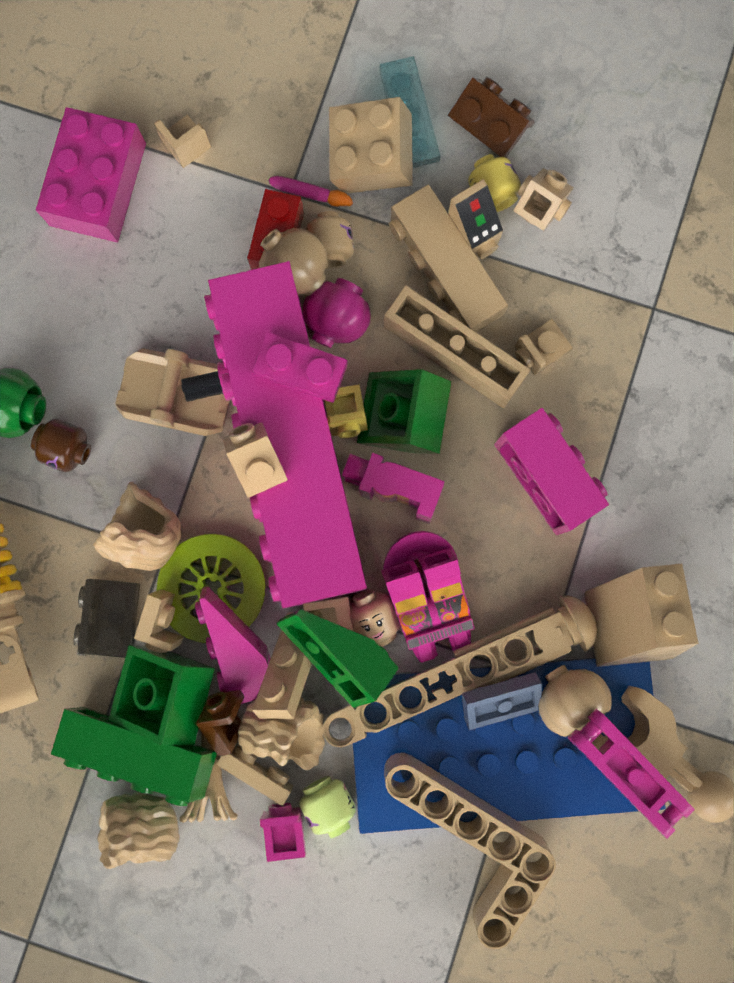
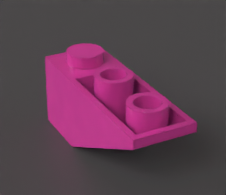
M208 586L203 587L199 601L195 602V609L199 623L201 625L207 624L210 637L206 638L209 656L211 660L217 659L221 670L217 672L220 692L241 690L245 696L242 704L254 701L257 698L271 659L268 647Z

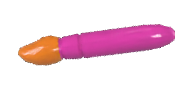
M272 176L268 180L271 186L283 192L320 202H328V204L334 207L353 205L351 197L340 190L330 191L317 185L284 176Z

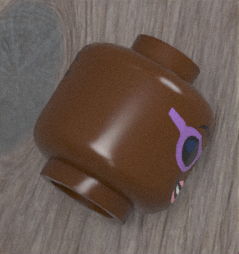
M52 419L46 424L41 423L35 430L31 440V449L35 451L37 461L62 472L73 471L78 464L84 465L91 453V445L87 444L85 430L60 419Z

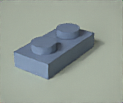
M536 672L462 693L464 719L468 729L473 730L539 711L538 704L542 697V683Z

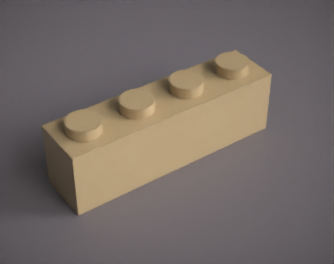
M429 184L391 206L389 227L393 235L399 242L404 240L410 249V252H408L410 261L417 271H424L430 280L427 283L430 292L438 302L443 300L449 310V315L475 332L480 331L504 316L508 304Z
M405 285L384 315L385 329L503 409L531 370L407 285Z

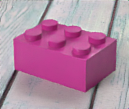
M65 108L35 209L49 226L118 243L146 147V142L137 124L73 108Z
M540 408L504 432L494 446L557 536L573 530L609 506L605 499L608 494L600 480L596 477L591 478L582 466L585 464V460L581 452L574 445L569 446L560 433L563 432V428L558 419L552 413L547 414L543 408Z

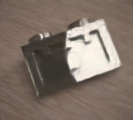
M86 579L85 586L81 587L78 596L79 608H82L81 623L76 625L73 638L74 645L78 646L77 655L126 657L128 646L134 644L140 583Z

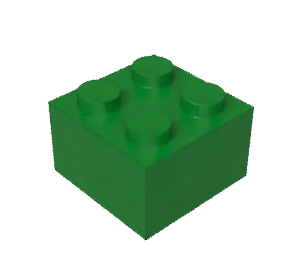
M129 645L108 721L159 745H195L199 730L196 722L205 706L215 668L172 651L158 653L147 649L145 646Z

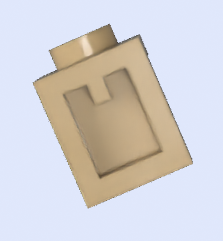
M553 319L530 334H524L519 337L514 346L517 350L515 351L517 360L530 368L534 375L573 349Z
M162 589L147 595L134 639L146 643L145 647L151 651L167 653V651H172L180 646L184 637L164 630V628L166 629L170 625L175 613V607L171 606L175 594Z

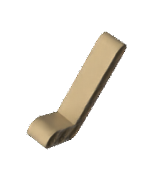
M396 753L390 756L384 766V776L387 791L393 798L501 863L474 906L473 920L478 938L485 947L490 949L505 947L514 937L556 869V861L545 839L413 756L406 753ZM399 770H408L412 773L411 778L405 782H397L392 776ZM439 790L445 793L442 800L438 802L426 800V796L432 791ZM467 811L478 813L477 817L471 822L459 820L460 816ZM500 832L510 833L507 840L503 842L493 841L496 834ZM535 852L542 853L538 861H526L530 854ZM512 886H521V889L515 894L505 893ZM491 919L500 920L495 926H485V923Z

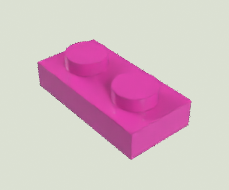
M266 332L252 373L255 376L334 403L348 365V360Z

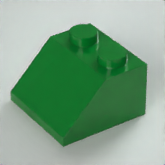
M423 369L369 372L363 403L368 430L361 431L358 435L357 443L408 453L440 454L452 381Z

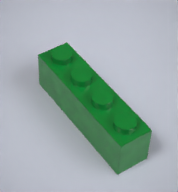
M86 707L64 709L51 755L65 759L63 763L65 766L79 770H85L86 768L98 771L97 777L107 781L117 782L121 779L130 782L132 790L145 794H152L154 791L166 795L165 801L178 806H188L189 803L205 797L217 755L214 750L196 744L159 745L108 721L110 715Z

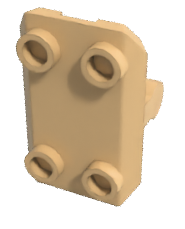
M142 348L126 358L124 374L115 402L117 410L124 418L203 436L223 431L230 400L226 401L224 393L186 402L181 386V379L218 371L217 364L188 358V354L173 349H167L166 353Z

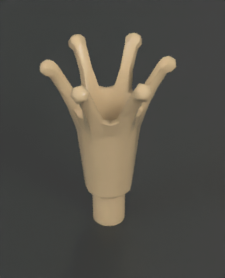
M202 733L201 746L214 750ZM216 755L205 797L189 803L184 814L179 817L180 822L184 823L187 819L191 823L195 819L198 822L203 821L208 798L211 801L214 820L219 821L222 819L226 821L228 817L233 821L237 819L238 815L233 812L225 793L221 767L216 765L220 756Z

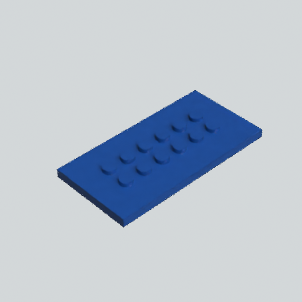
M595 658L549 661L516 676L520 677L536 672L542 683L543 691L549 683L545 676L563 665L566 666L568 671L586 669L596 673L606 682L611 692L612 706L605 716L626 738L632 735L635 720L632 712L622 703V695L628 686L643 689L654 696L650 662L597 667ZM491 666L470 668L471 673L478 677L487 675L491 670ZM441 671L438 673L439 681L431 685L428 684L427 677L420 680L427 691L428 701L436 698L432 690L443 687L446 692L453 689L451 683L456 680L455 675L448 676L445 671ZM421 672L396 673L386 688ZM413 686L405 687L399 695L401 704L407 708L416 707L422 698L419 689ZM462 695L380 732H366V738L353 743L360 834L440 828L439 825L393 798L388 793L385 785L384 766L389 757L396 753H406L413 756L516 821L638 812L636 807L568 739V736H560L547 728L542 721L539 711L469 730L464 719ZM379 702L368 704L364 710L366 719L374 724L381 723L387 715L386 708ZM399 770L393 774L392 778L397 782H405L411 778L412 773L408 770ZM439 790L432 791L426 796V800L438 802L442 800L445 793ZM665 804L661 807L660 810L666 809ZM467 811L460 816L459 820L471 822L477 817L478 813Z

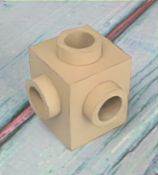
M543 168L535 177L528 175L517 192L521 198L513 211L530 224L544 231L554 218L560 222L572 204L567 198L574 187L567 183L566 177L561 173Z

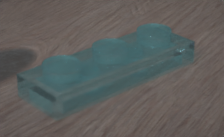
M412 56L380 64L379 72L386 99L400 97L412 113L413 168L440 162V152L415 57Z

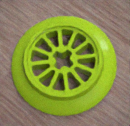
M203 534L179 544L171 558L160 569L156 588L157 591L162 589L175 594L171 605L175 607V613L170 626L190 640L206 643V638L210 637L207 624L201 625L193 611L195 610V602L199 601L202 588L207 587L205 581L210 579L212 582L219 581L221 583V587L217 589L218 597L250 627L261 611L266 588L262 567L252 551L238 540L220 534ZM209 556H216L217 560L214 571L211 573L207 558ZM225 558L232 563V565L222 575H220L219 573L221 570L222 562ZM200 559L203 564L204 575L193 566ZM188 568L198 578V582L184 579ZM237 568L241 578L226 582V578ZM243 582L244 590L242 594L228 590V586ZM181 584L195 586L196 590L182 595ZM198 595V599L187 608L183 600ZM231 595L241 598L239 606L235 608L225 596Z

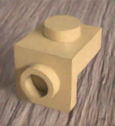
M252 423L238 426L229 433V437L223 440L226 454L248 498L288 480L263 423H258L254 426Z

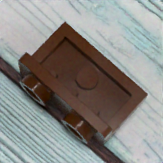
M486 76L482 81L472 77L447 116L497 155L507 158L526 129L532 128L535 121L529 117L532 110L516 98L512 102L500 95L504 89L491 78Z

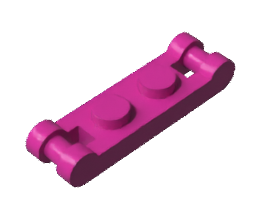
M595 709L587 717L590 721L580 731L575 729L568 736V739L636 807L662 836L668 839L675 832L673 826L682 817L687 819L695 809L603 713ZM603 733L608 740L597 749L592 742ZM668 801L670 805L660 814L658 811Z

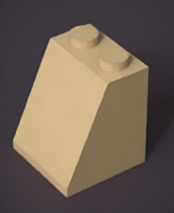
M682 563L642 567L584 593L586 605L593 613L597 625V637L593 645L597 667L670 660L699 644Z

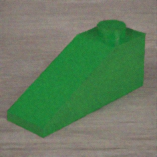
M302 609L281 618L276 623L353 708L375 702L399 669L389 657L388 652L373 639Z

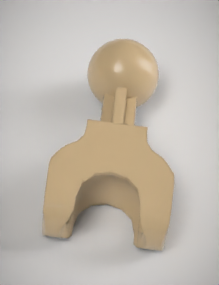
M628 686L622 695V703L634 715L635 727L632 735L627 739L665 779L670 776L687 790L688 803L695 809L693 812L698 817L712 823L724 822L734 815V782L720 772L705 771L701 773L682 756L688 748L677 737L676 721L673 712L647 691ZM600 734L592 744L599 749L608 738Z

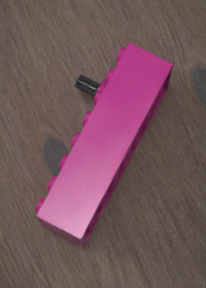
M290 261L208 280L211 294L205 295L204 299L209 318L214 321L216 330L220 332L219 334H214L213 339L218 358L222 359V362L217 363L218 371L181 379L182 391L186 402L224 393L226 401L232 400L233 406L237 407L238 413L231 414L233 428L235 429L247 423H252L253 426L263 423L269 440L284 469L287 481L250 497L254 518L263 522L265 534L259 536L261 552L264 560L272 561L275 576L268 577L273 601H281L282 608H288L368 589L323 399L255 376L252 373L266 332L310 346Z

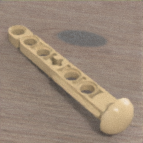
M570 595L559 597L561 607L557 609V612L552 607L453 651L455 657L385 688L375 701L381 703L386 708L387 715L381 723L374 724L366 719L364 710L368 704L356 708L349 704L332 712L323 724L324 738L334 747H345L366 738V732H380L460 696L464 692L509 680L572 652L571 645L579 644L586 652L594 645L597 637L595 617L589 607L579 598ZM531 631L533 642L540 649L538 653L534 654L533 645L525 635L526 632ZM512 639L521 640L526 648L524 657L519 661L509 660L504 652L505 645ZM476 655H485L491 662V670L485 676L478 677L470 671V661ZM441 671H445L448 676L455 675L456 680L451 683L453 688L451 691L446 692L443 687L432 690L436 698L428 701L427 691L420 680L427 677L428 684L431 685L439 681L438 673ZM413 686L421 692V702L414 708H407L400 702L399 695L405 687ZM336 718H344L351 724V733L345 739H336L330 733V723Z

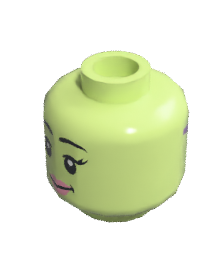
M328 775L316 780L302 790L304 796L301 798L299 806L314 834L322 835L328 833L330 838H334L343 834L351 827L348 821L356 813V806L341 780H331Z

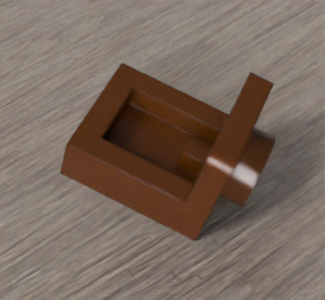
M241 690L218 692L210 695L196 722V725L218 756L231 755L238 741V729L241 720L237 712L245 697Z

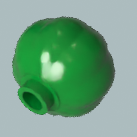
M5 367L0 369V437L16 438L24 435L32 427L41 423L46 412V399L42 396V390L38 383L29 374L20 369Z

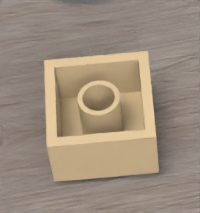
M400 97L329 107L330 181L342 192L347 194L413 186L412 113Z

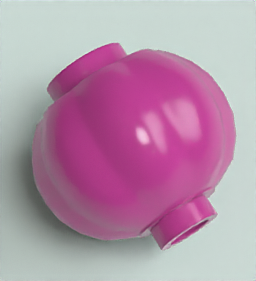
M338 277L335 283L323 282L320 288L311 295L306 296L303 303V317L305 323L314 332L312 340L331 349L334 343H351L363 336L371 319L369 304L361 297L363 289L348 280Z

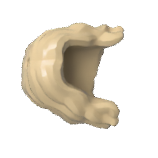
M129 482L127 489L120 497V506L117 507L115 515L112 517L111 522L100 532L101 537L95 540L93 546L95 551L103 558L119 562L126 568L147 571L160 569L171 558L181 539V523L176 514L164 506L160 498L152 497L150 492L145 489H139L134 482Z
M301 697L294 719H259L252 710L256 700L247 706L238 729V742L242 747L243 753L253 754L261 758L271 757L280 766L286 765L287 760L292 759L304 770H310L319 764V755L325 746L323 737L324 715L319 713V708L315 703L304 701Z
M134 793L131 795L114 796L103 802L99 818L101 830L98 833L97 840L99 843L98 848L102 853L100 862L103 863L106 869L123 865L129 860L133 863H144L149 861L163 862L171 859L177 850L180 835L176 813L170 803L165 801L164 797Z

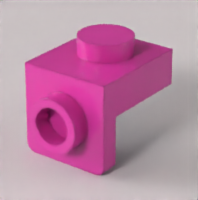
M285 802L283 806L278 803L268 806L269 811H263L260 817V827L264 830L267 862L305 858L306 845L301 808H292L291 803Z

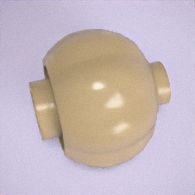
M292 228L281 233L275 229L263 239L261 246L264 248V251L259 261V268L290 261L298 296L301 294L309 296L320 288L326 277L324 270L327 267L328 259L323 243L314 234L300 228Z
M563 665L545 676L549 683L542 691L538 707L542 721L552 732L567 737L575 729L580 731L590 721L587 717L595 709H598L604 715L611 710L612 697L610 689L606 682L596 673L586 669L568 671L566 666Z

